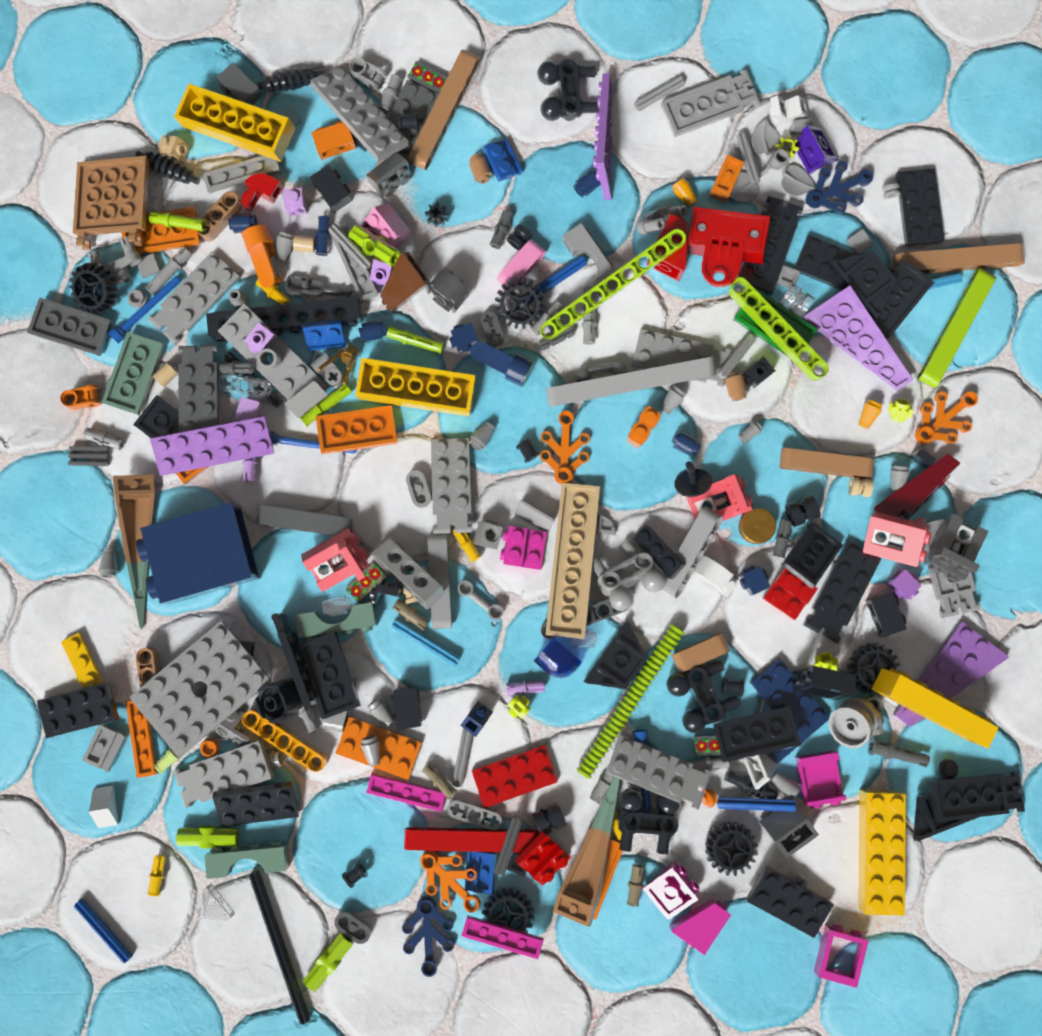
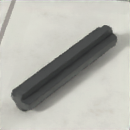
M512 817L495 868V873L499 875H505L523 822L520 817Z

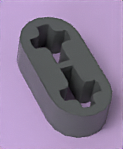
M484 312L481 316V325L487 341L492 347H499L504 342V334L499 320L494 312ZM487 316H489L491 319L494 318V320H492L493 327L491 328L488 322H484L486 321ZM492 331H495L497 336H501L498 342L491 340L493 338Z

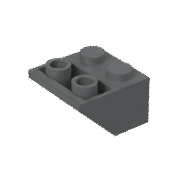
M394 153L366 174L375 191L381 198H384L385 196H390L399 185L406 184L411 177L407 160L398 153Z
M797 805L795 812L772 811L759 821L786 858H789L819 835Z

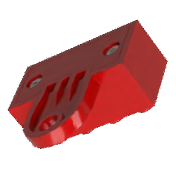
M693 207L687 237V252L691 255L703 256L702 275L707 283L714 287L729 286L738 278L742 261L763 264L770 230V216ZM717 273H722L725 276L721 281H716L713 277Z

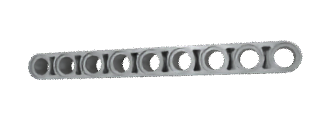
M712 356L546 388L549 407L716 376V369Z

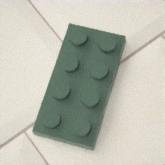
M127 332L101 403L140 416L153 380L152 375L156 372L165 344Z

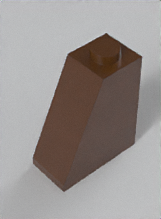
M403 252L399 255L380 294L383 305L390 311L398 310L430 283L409 252Z

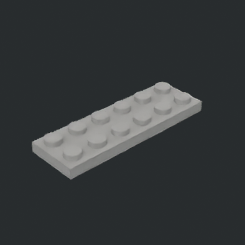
M342 66L310 80V86L377 162L408 147L409 141Z

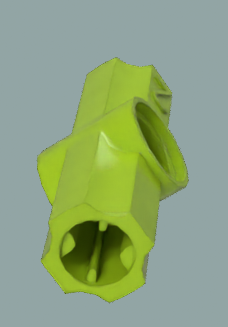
M359 224L354 225L349 232L351 240L361 246L366 255H375L388 265L395 266L400 255L399 250L388 244L384 236H376Z
M214 825L200 826L199 828L179 827L176 834L177 846H198L199 848L209 849L216 846H237L239 841L238 828H217Z
M340 933L330 947L323 951L316 960L314 967L303 979L305 986L316 992L328 975H331L342 961L341 959L352 947L354 941Z

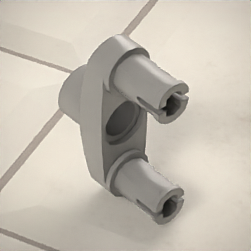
M663 206L649 213L641 214L637 222L639 234L646 235L664 229L670 214L682 217L687 214L686 206Z
M125 236L124 239H119L125 253L123 258L104 265L99 250L91 251V253L87 254L91 263L102 264L105 268L110 269V274L115 275L114 281L119 282L118 284L130 281L131 277L128 271L137 266L142 260L139 252L135 249L134 243L128 241V236Z

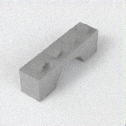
M581 223L562 236V243L572 257L582 255L590 258L596 264L598 277L594 281L593 287H595L615 272L611 260L608 257L605 258L602 254L603 250L600 244L593 241L590 230L587 227L584 228ZM614 280L609 281L607 284V288L611 291L616 290L618 287V283Z

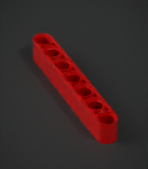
M404 828V849L417 851L501 852L508 829ZM520 829L512 852L522 853L540 835L539 830Z

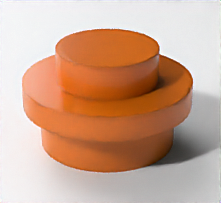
M213 738L205 739L200 745V752L206 758L214 757L220 751L219 742Z
M711 788L702 789L704 793L702 803L709 808L714 807V804L718 802L714 790Z

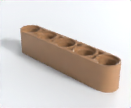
M781 448L779 468L872 479L874 459Z

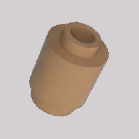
M475 154L470 157L469 166L475 182L484 184L490 181L492 172L486 157L483 154Z
M739 372L729 374L728 378L725 379L729 397L732 401L747 398L746 393L748 391L744 376L739 375Z

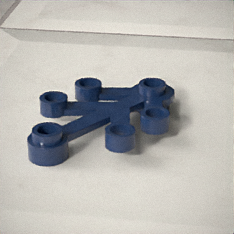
M839 161L835 166V174L829 189L822 191L825 181L831 175V171L828 168H823L818 174L819 179L815 189L809 191L806 195V204L813 209L823 206L834 210L837 214L844 213L847 208L846 203L843 201L851 203L854 207H859L864 201L861 194L851 195L843 191L856 185L868 186L873 180V173L865 169L857 177L839 184L843 173L848 168V164L845 161ZM839 165H842L844 169H840ZM822 172H825L827 177L822 176ZM863 174H866L869 179H865ZM813 196H816L818 201L813 200ZM833 196L843 201L835 203L826 198ZM854 198H858L860 203L855 202ZM841 205L843 210H839L837 206Z
M424 896L419 899L417 912L402 925V931L405 934H410L414 930V925L423 917V926L411 940L404 943L403 951L406 954H412L416 945L424 937L425 961L422 963L421 971L426 977L434 976L438 968L437 962L433 959L432 937L442 945L443 950L446 952L452 951L455 944L453 939L446 938L432 925L431 917L441 924L444 931L449 932L453 928V921L450 918H445L436 910V901L430 896ZM424 903H429V904H430V908H429V909H425V908L423 907V904H424ZM450 922L451 927L446 928L444 923ZM410 924L412 929L406 930L405 925ZM450 942L452 947L447 948L445 943ZM406 945H412L413 949L407 950ZM428 963H431L433 965V968L428 969L426 965Z

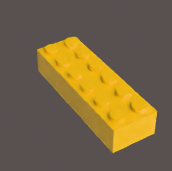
M189 83L174 115V118L183 128L280 162L296 129L290 119L285 116Z
M361 358L355 396L359 400L470 417L476 376Z
M890 668L889 671L881 669L872 690L959 737L989 749L999 727L992 724L993 720L976 714L975 710L960 705V702L952 698L945 697L940 691L928 688L927 684L912 679L910 675L902 671L899 672L893 668Z
M859 789L858 909L867 915L905 916L906 794L900 791Z

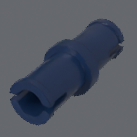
M318 216V232L315 236L317 238L316 255L328 256V240L331 237L328 230L330 217Z

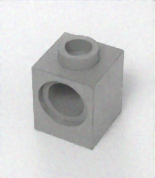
M486 519V522H479L473 544L497 550L503 527L497 526L498 522ZM488 529L491 531V535L489 538L486 537V532Z

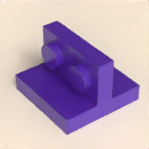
M807 125L802 129L803 134L795 139L798 140L795 147L799 148L797 154L808 174L814 173L827 163L833 164L838 160L824 132L819 127Z

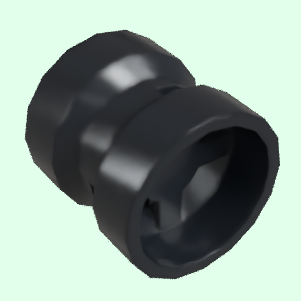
M518 224L514 229L515 232L510 234L506 240L513 248L520 251L525 242L532 238V234L527 228Z

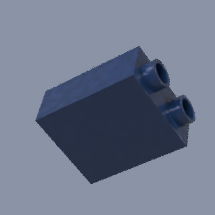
M230 502L140 528L143 538L136 541L137 552L143 562L149 561L152 576L146 577V587L152 599L158 598L160 604H174L260 579L240 505Z

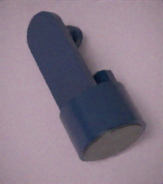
M476 342L470 349L471 356L475 360L505 374L506 380L520 387L525 385L534 367V361L520 354H516L515 357L506 354L484 342Z

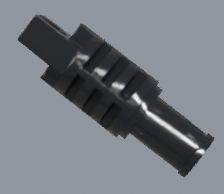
M730 769L725 774L724 781L739 786L741 791L763 799H777L778 792L770 788L771 785L765 783L759 789H755L750 775L743 776Z

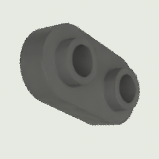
M347 910L341 911L336 916L334 924L336 929L357 944H364L369 940L371 927L362 919ZM342 918H348L349 923H343ZM363 929L365 934H359L358 930Z

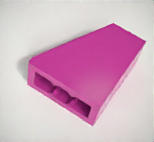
M710 899L671 923L669 928L672 933L705 955L731 914L727 910L728 906L720 900L716 902Z

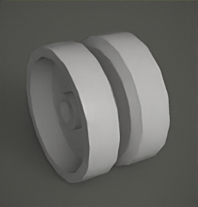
M850 698L844 701L831 714L828 725L830 733L842 746L860 748L876 734L880 728L881 720L878 711L870 702L861 698Z

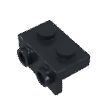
M386 582L385 586L376 584V587L371 589L370 598L372 603L380 604L382 594L402 597L403 591L399 589L397 584Z

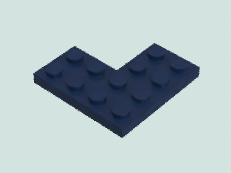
M778 658L749 683L772 710L791 707L800 743H803L825 724L830 716L812 695L793 692L792 677L794 674ZM797 747L767 753L766 755L778 764Z

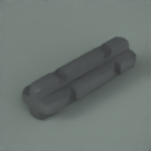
M570 327L552 340L546 338L540 340L539 345L542 350H546L551 345L554 346L566 340V338L574 336L575 332Z

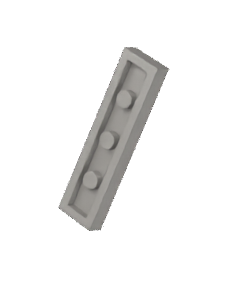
M259 156L203 173V178L207 191L210 194L243 184L248 177L254 174L263 173L270 176L281 171L277 160Z
M348 226L342 228L341 230L349 237L350 231ZM332 236L361 303L378 296L368 271L364 270Z

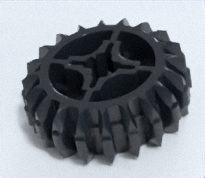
M92 262L84 263L78 266L76 271L72 272L73 277L69 279L72 285L69 288L73 292L70 295L75 297L73 302L79 303L78 308H84V312H90L94 315L103 314L113 309L112 307L117 304L115 300L120 298L116 294L120 289L116 288L119 282L114 281L115 275L110 274V269L105 268L102 264Z
M515 277L514 284L509 279V287L503 283L501 287L504 291H497V294L501 296L495 297V301L499 302L495 305V309H501L497 312V315H504L501 321L505 322L508 319L507 326L509 327L512 325V322L515 323V329H518V324H522V329H525V323L527 322L532 327L533 323L531 320L539 322L536 315L542 317L543 312L540 310L546 308L544 304H540L546 301L545 297H540L544 292L543 290L537 291L539 284L532 287V279L528 284H526V277H523L522 282H519V278ZM525 289L528 290V292L519 295L516 292H513V290ZM507 295L510 296L513 302L508 311L504 304ZM532 295L536 299V306L533 311L527 304ZM517 300H524V306L521 307L520 305L518 307ZM517 312H523L527 316L516 317L513 316V314L515 315Z
M866 643L865 647L859 646V651H853L856 657H849V660L853 661V663L847 664L848 668H852V671L847 673L856 675V689L861 688L862 693L868 692L869 695L875 694L872 687L880 671H871L866 669V667L871 668V666L888 671L890 668L896 670V667H899L901 664L894 662L898 657L897 655L891 656L892 649L886 650V645L879 647V643H874L873 646L871 643ZM871 654V657H869L868 662L866 664H861L862 660L867 655ZM879 655L884 658L887 668L882 666ZM860 670L866 672L869 683L862 678Z
M726 821L725 827H723L719 823L718 827L720 830L717 831L715 828H712L715 834L713 836L711 834L707 835L711 842H705V845L710 847L705 850V853L709 855L707 860L712 862L711 866L713 868L718 867L717 871L719 873L725 870L726 876L730 875L731 870L734 876H737V870L744 874L745 870L743 868L745 866L751 869V866L748 864L750 861L756 863V860L752 857V855H758V852L753 850L758 847V844L753 842L756 837L750 835L752 832L750 829L745 830L744 824L738 827V823L734 821L731 827L730 822ZM730 834L726 841L719 842L723 836ZM737 834L743 836L746 848L738 845ZM732 845H733L735 848H737V849H735V850L732 849L731 852H729V850L726 849V848H728V847L731 848ZM716 849L725 852L726 863L718 859ZM744 855L738 862L734 863L737 856Z
M512 887L509 888V893H506L505 888H502V894L495 890V898L491 895L488 896L489 902H484L483 906L486 909H483L481 913L485 916L482 918L483 920L495 923L494 921L504 923L506 927L528 933L526 928L533 927V924L529 922L535 920V916L531 915L534 912V908L529 907L532 901H525L527 898L526 894L520 897L519 889L513 894ZM508 900L518 903L522 909H519V907L513 908ZM503 902V909L492 915L494 907L498 903ZM506 907L509 914L511 915L510 923L509 919H507V916H505ZM525 915L522 923L514 928L513 922L519 919L520 916Z

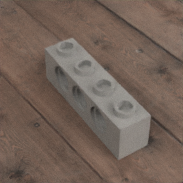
M389 538L372 553L375 562L428 610L444 595L442 582L436 577L433 579L425 566L422 565L420 567L412 554L409 553L407 555L399 542L396 541L394 543ZM408 571H413L411 574H406ZM421 583H427L423 587L419 586Z

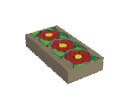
M375 563L364 571L365 578L359 581L356 578L345 588L358 603L371 592L372 587H376V584H380L387 578Z

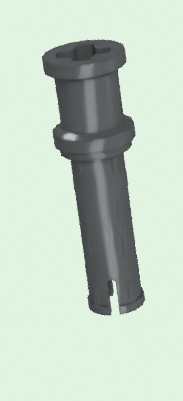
M873 737L868 745L869 755L877 754L884 756L887 760L894 758L927 767L930 763L929 755L899 748L892 742H881Z

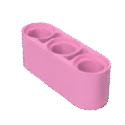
M530 239L499 273L496 280L501 284H506L508 287L509 279L512 280L513 284L515 283V277H518L519 282H522L523 277H526L544 257L546 250L533 239Z

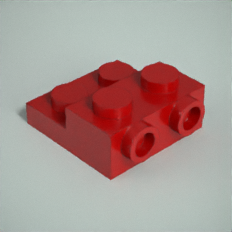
M782 567L762 599L792 620H796L818 588L816 586L810 588L793 573Z
M542 832L515 861L533 879L544 886L546 882L553 880L554 874L560 868L567 866L568 860L571 857L562 846L545 832Z

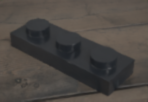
M645 525L633 538L646 553L652 556L653 561L669 579H674L685 567L680 558L649 525Z

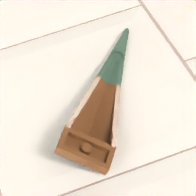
M154 474L113 476V498L138 624L142 630L148 561L143 562L140 559L136 548V541L143 538L140 528L152 525L155 497Z
M613 777L592 827L558 892L553 909L554 913L587 927L591 926L596 907L599 904L621 779Z

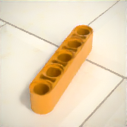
M257 709L247 711L243 715L242 722L245 727L309 770L318 772L327 765L328 759L323 752L281 724L269 723V720L263 719L258 714ZM251 713L255 714L257 717V722L255 724L251 723L249 720V716ZM267 724L273 727L272 734L266 733L265 727ZM283 735L289 738L288 745H284L281 742ZM298 746L305 748L306 753L304 756H300L297 753ZM314 757L321 759L322 765L320 767L314 765Z

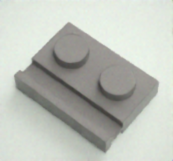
M100 724L82 761L99 769L101 768L105 772H110L127 735H123L104 724Z

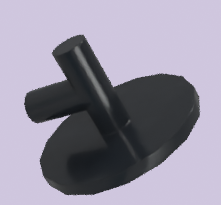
M691 461L685 463L687 471L679 474L674 481L677 493L686 497H697L705 494L712 486V476L710 473L702 469H695Z

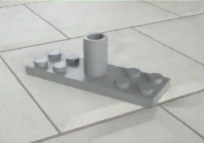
M243 304L218 330L288 400L314 380H317L324 390L328 387L278 335L267 349H263L260 352L254 353L247 347L248 343L244 340L258 322L263 323L269 329L271 328L246 304ZM269 353H272L274 356V361L271 364L267 359Z

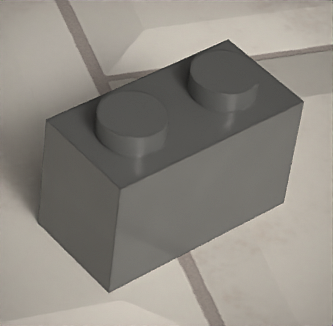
M233 62L216 77L220 83L218 87L225 95L229 93L233 99L254 105L262 97L259 88Z

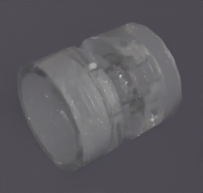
M793 283L779 304L787 309L792 308V312L802 318L814 302L815 297L808 292L802 293V288Z

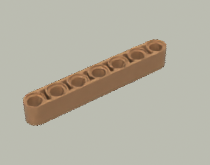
M463 49L460 51L410 152L408 163L423 170H427L478 67L479 56Z
M1021 243L906 252L893 256L895 269L905 259L923 274L977 270L978 268L1016 267L1025 264L1024 248Z

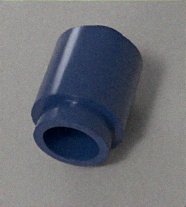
M588 170L575 181L576 184L573 185V188L581 198L588 196L601 185L600 180L597 181L596 171Z
M251 213L232 214L231 218L228 219L229 229L233 230L234 234L242 233L246 228L257 225L256 215H251Z
M375 320L362 323V328H358L360 338L365 339V342L382 339L383 336H387L384 321Z
M684 431L676 432L671 441L674 443L673 448L688 456H695L701 446L697 438Z

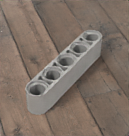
M704 507L700 511L676 554L685 564V567L674 579H669L665 574L666 584L662 590L674 598L680 596L720 527L723 516L708 507Z
M447 534L428 535L429 575L433 579L436 577L442 582L444 595L431 606L432 629L452 628Z

